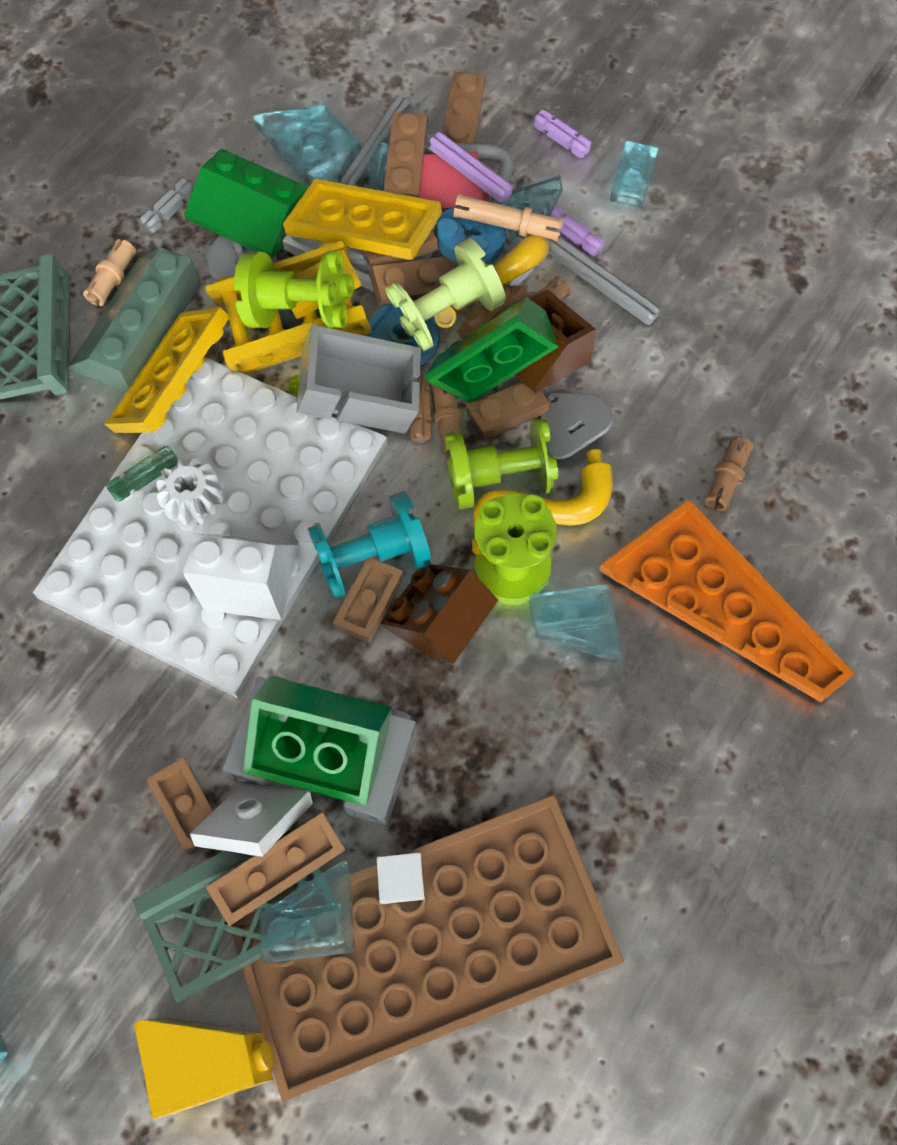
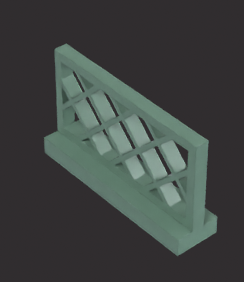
M53 254L39 257V266L0 274V287H8L0 297V313L2 312L8 316L0 325V342L7 346L0 354V372L6 376L0 383V399L47 389L54 395L68 393L69 273ZM39 279V284L29 294L22 290L31 280ZM19 294L25 299L11 313L6 307ZM35 305L38 307V313L27 324L21 318ZM17 323L24 327L12 342L4 338ZM34 334L38 337L37 344L26 354L20 348ZM17 353L23 359L9 373L3 367ZM32 364L37 367V379L24 382L19 380Z
M297 821L288 829L287 832L298 826ZM223 851L133 899L136 911L144 921L175 1001L180 1003L341 914L342 911L320 867L312 872L317 883L308 881L310 876L308 874L293 884L297 886L289 909L268 903L269 901L258 907L249 931L229 926L223 915L220 923L199 917L205 901L212 898L205 885L250 857L251 855ZM305 889L322 893L328 904L327 907L312 915L297 911ZM193 908L191 914L185 913L186 911ZM265 910L286 916L281 932L273 937L257 934ZM175 917L188 921L179 945L164 941L158 926ZM294 918L302 920L292 926ZM196 924L217 929L208 953L187 948ZM225 932L246 938L240 955L231 960L216 956ZM254 941L261 942L252 948ZM168 950L175 951V954H174V957H173L172 960H171V957H170V955H169ZM184 954L205 960L199 977L182 986L177 972ZM213 963L220 965L211 970Z

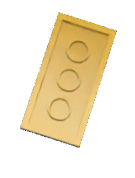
M314 179L283 225L286 235L325 243H336L343 240L345 247L413 261L441 216L442 210L439 201Z
M221 307L180 313L115 407L105 425L114 433H150L158 430L167 419L166 413L173 402L177 401L185 393L187 388L185 384L191 375L203 366L206 359L204 356L211 345L215 344L224 333L223 327L230 316Z

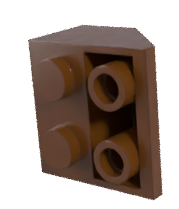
M548 289L529 299L546 310L559 347L515 374L535 393L591 363L596 329Z
M431 564L413 573L410 584L401 596L390 604L388 613L380 624L429 657L455 663L496 605L498 599L470 569Z

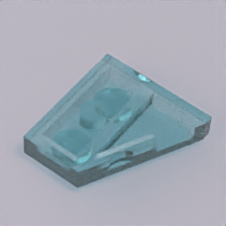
M559 175L514 190L510 198H507L504 203L499 202V204L522 210L525 207L533 208L534 213L551 216L564 190L561 177ZM507 229L510 239L524 237L519 235V231Z
M608 584L529 595L535 638L613 662L622 660L623 654Z
M347 861L339 862L260 913L261 960L265 964L355 952L350 867Z

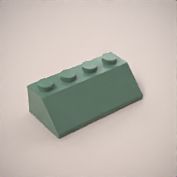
M161 247L138 258L68 365L69 370L126 392L178 315L184 312L200 286L192 259Z

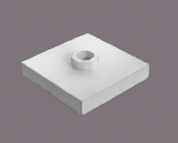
M243 783L203 820L190 835L194 846L264 856L308 810L313 801L308 790Z

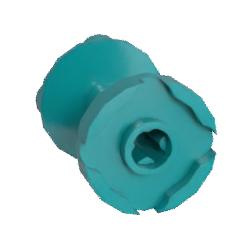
M405 491L389 496V504L393 516L366 525L368 533L329 547L319 522L307 528L314 548L317 550L323 574L334 599L341 596L342 598L346 597L338 570L368 558L377 556L378 561L383 562L407 553L410 562L416 570L431 565V554L419 517L415 518L413 513L409 514L408 510L413 509L414 506Z

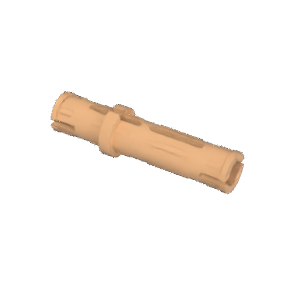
M458 194L455 204L468 207L469 209L459 206L454 208L453 216L456 218L460 217L519 231V235L524 237L527 234L552 239L556 242L559 241L561 231L547 228V226L561 229L564 218L534 213L533 208L525 207L522 210L463 196V194Z

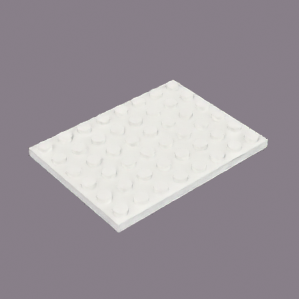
M206 358L203 366L194 372L185 384L187 386L185 393L171 405L166 413L167 419L165 423L154 432L140 434L33 591V594L39 600L238 698L320 560L307 528L319 522L329 545L388 445L387 436L364 426L337 421V415L332 413L330 419L296 413L298 397L241 372H232L229 367ZM195 458L200 462L201 466L209 463L213 467L215 474L220 476L223 482V489L221 491L224 499L223 503L215 505L217 509L216 516L206 513L203 515V525L198 523L195 518H192L189 524L185 526L180 522L179 518L173 521L169 519L164 512L165 509L159 506L157 502L159 491L156 488V481L166 479L164 468L173 471L177 469L178 459L185 466H188L192 459ZM192 534H220L297 545L298 550L282 621L204 610L183 574Z

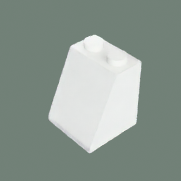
M192 534L183 574L204 610L282 621L298 547L294 544L220 534Z

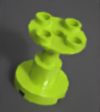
M327 251L322 256L317 278H297L293 271H276L272 259L267 253L248 252L240 256L235 269L234 291H241L242 301H235L236 309L241 321L247 327L268 328L273 323L277 309H294L298 301H318L319 311L325 325L328 328H345L347 324V297L353 296L354 280L351 274L345 273L341 251Z
M531 419L530 447L496 452L494 445L466 450L461 432L445 434V451L450 450L451 455L447 460L454 500L457 502V509L462 510L474 507L473 488L501 483V475L532 469L536 471L542 492L544 494L550 493V490L554 489V479H558V466L555 456L548 457L546 443L550 442V431L547 420Z
M509 493L496 497L493 500H488L482 504L480 513L475 521L474 538L479 551L483 555L475 554L474 574L493 593L499 603L520 605L532 601L540 594V591L544 589L550 579V553L556 542L557 525L551 511L546 507L545 501L540 496Z

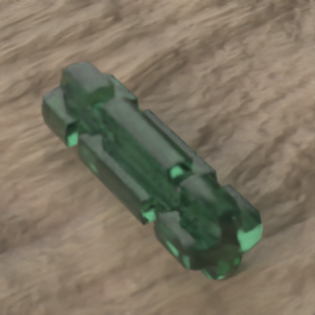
M168 445L163 446L154 452L155 457H146L123 472L125 476L121 479L117 476L106 484L107 490L117 502L123 501L131 495L129 491L133 489L138 491L162 475L160 471L164 468L172 469L175 467L178 458L174 451Z

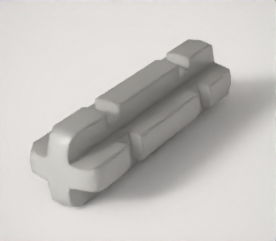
M180 178L173 185L174 190L170 188L151 206L152 211L148 209L140 216L141 226L148 232L155 233L163 225L161 221L166 222L184 205L182 201L187 202L190 199L194 188L190 181Z

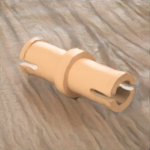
M117 239L106 259L99 261L95 269L97 273L83 291L84 297L90 303L96 306L98 304L103 306L114 286L122 282L124 279L123 272L136 254V249L131 243L126 240L121 242L120 239Z

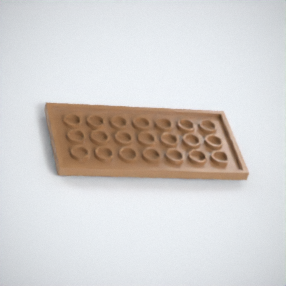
M555 795L403 853H421L425 900L380 904L377 864L329 882L328 885L342 911L341 914L242 968L260 1030L263 1032L264 1040L269 1043L273 1052L274 1065L272 1070L282 1102L289 1101L624 962ZM308 890L303 893L297 911L312 915L327 907L328 904L322 893ZM293 897L275 903L274 905H278L289 909ZM265 910L257 934L273 937L280 933L286 916ZM256 911L247 914L230 926L249 931ZM294 918L292 926L302 920ZM232 934L237 953L240 955L246 938ZM254 941L252 948L261 942Z

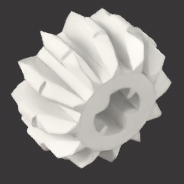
M193 458L189 465L185 466L178 459L177 469L174 471L164 468L166 479L156 481V488L159 491L157 502L161 508L165 509L164 512L169 519L173 521L179 518L180 522L187 526L191 519L195 518L198 523L203 525L204 514L208 513L216 516L217 509L215 505L223 503L224 499L221 491L223 489V482L220 476L215 474L213 467L209 463L201 466L200 462Z

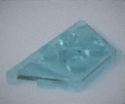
M324 104L253 116L255 127L308 186L311 185L314 179L338 183L362 148V144Z

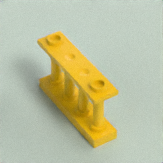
M342 240L336 243H324L315 250L273 263L276 271H293L296 275L319 263L327 251L344 250L350 263L352 262ZM222 277L216 283L205 286L207 294L216 306H225L226 312L230 316L229 323L235 345L233 348L224 350L223 355L226 365L232 372L238 371L246 375L300 357L311 325L328 328L322 318H318L315 310L303 317L304 322L301 325L287 330L283 329L277 309L273 323L268 327L269 334L266 337L250 341L246 326L241 321L236 309L235 301H240L242 298L241 291H234V277ZM347 297L346 327L331 329L359 335L373 333L363 305L352 306L350 297Z

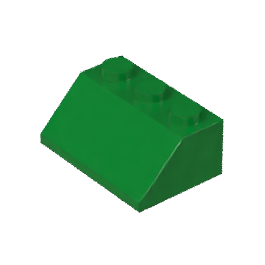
M220 149L201 166L184 216L186 220L255 252H265L272 259L284 247L283 239L286 237L283 223L308 187L231 152Z
M527 297L513 303L506 311L491 321L481 324L476 331L462 340L454 342L450 348L439 354L425 374L427 382L471 403L559 347L546 310Z
M269 676L252 698L243 773L366 806L385 747L392 707Z

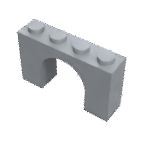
M272 675L273 677L289 680L281 676ZM257 676L222 771L230 780L239 783L271 786V780L243 773L252 698L267 680ZM391 709L386 743L369 801L366 806L345 801L343 807L347 815L388 826L417 735L416 722L410 720L411 716L407 713Z

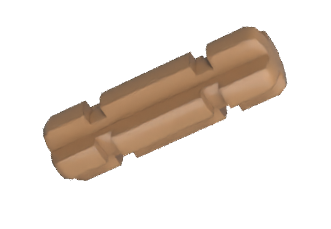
M420 373V377L417 380L420 383L419 412L411 423L414 425L410 426V437L413 442H420L422 444L427 443L433 437L432 424L429 423L432 421L431 393L428 392L431 391V383L427 382L425 375Z

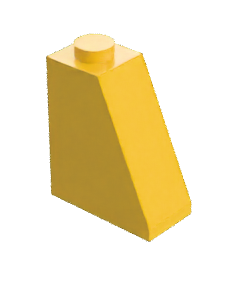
M170 1018L142 1019L134 1022L152 1119L173 1115L274 1080L271 1070L274 1065L273 1052L269 1043L264 1040L263 1032Z

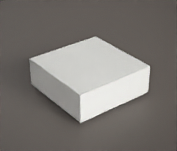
M421 853L377 857L380 904L425 900Z

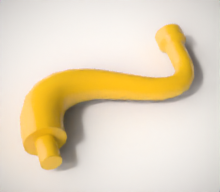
M527 234L509 253L493 265L502 285L504 286L540 264L548 255L549 241L547 238ZM478 298L459 310H456L451 305L434 315L436 324L442 328L451 327L456 321V314L478 301Z
M593 449L587 452L588 465L581 470L582 486L578 495L566 500H553L541 497L545 501L546 507L551 511L556 524L568 526L586 524L597 518L608 506L612 494L613 473L612 466L603 463L601 450ZM503 489L493 490L484 494L476 502L474 509V532L475 521L484 502L509 493H526ZM473 538L472 552L477 555H483L479 551L475 538Z

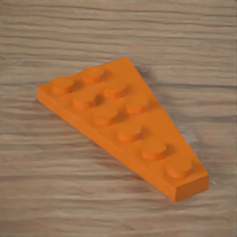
M689 499L600 565L599 571L819 702L824 701L855 674Z

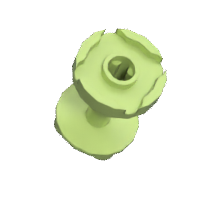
M471 238L464 240L454 247L459 266L439 278L441 286L413 302L407 292L397 282L385 288L386 294L395 308L400 307L403 313L399 321L409 337H414L423 352L434 346L424 321L451 305L456 310H459L477 298L489 311H493L503 305V301L506 300L503 285L492 263L487 266L481 259L486 254Z

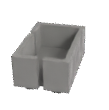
M311 325L301 350L296 413L330 419L332 413L337 414V421L406 433L419 412L420 383L417 380L420 377L421 348Z

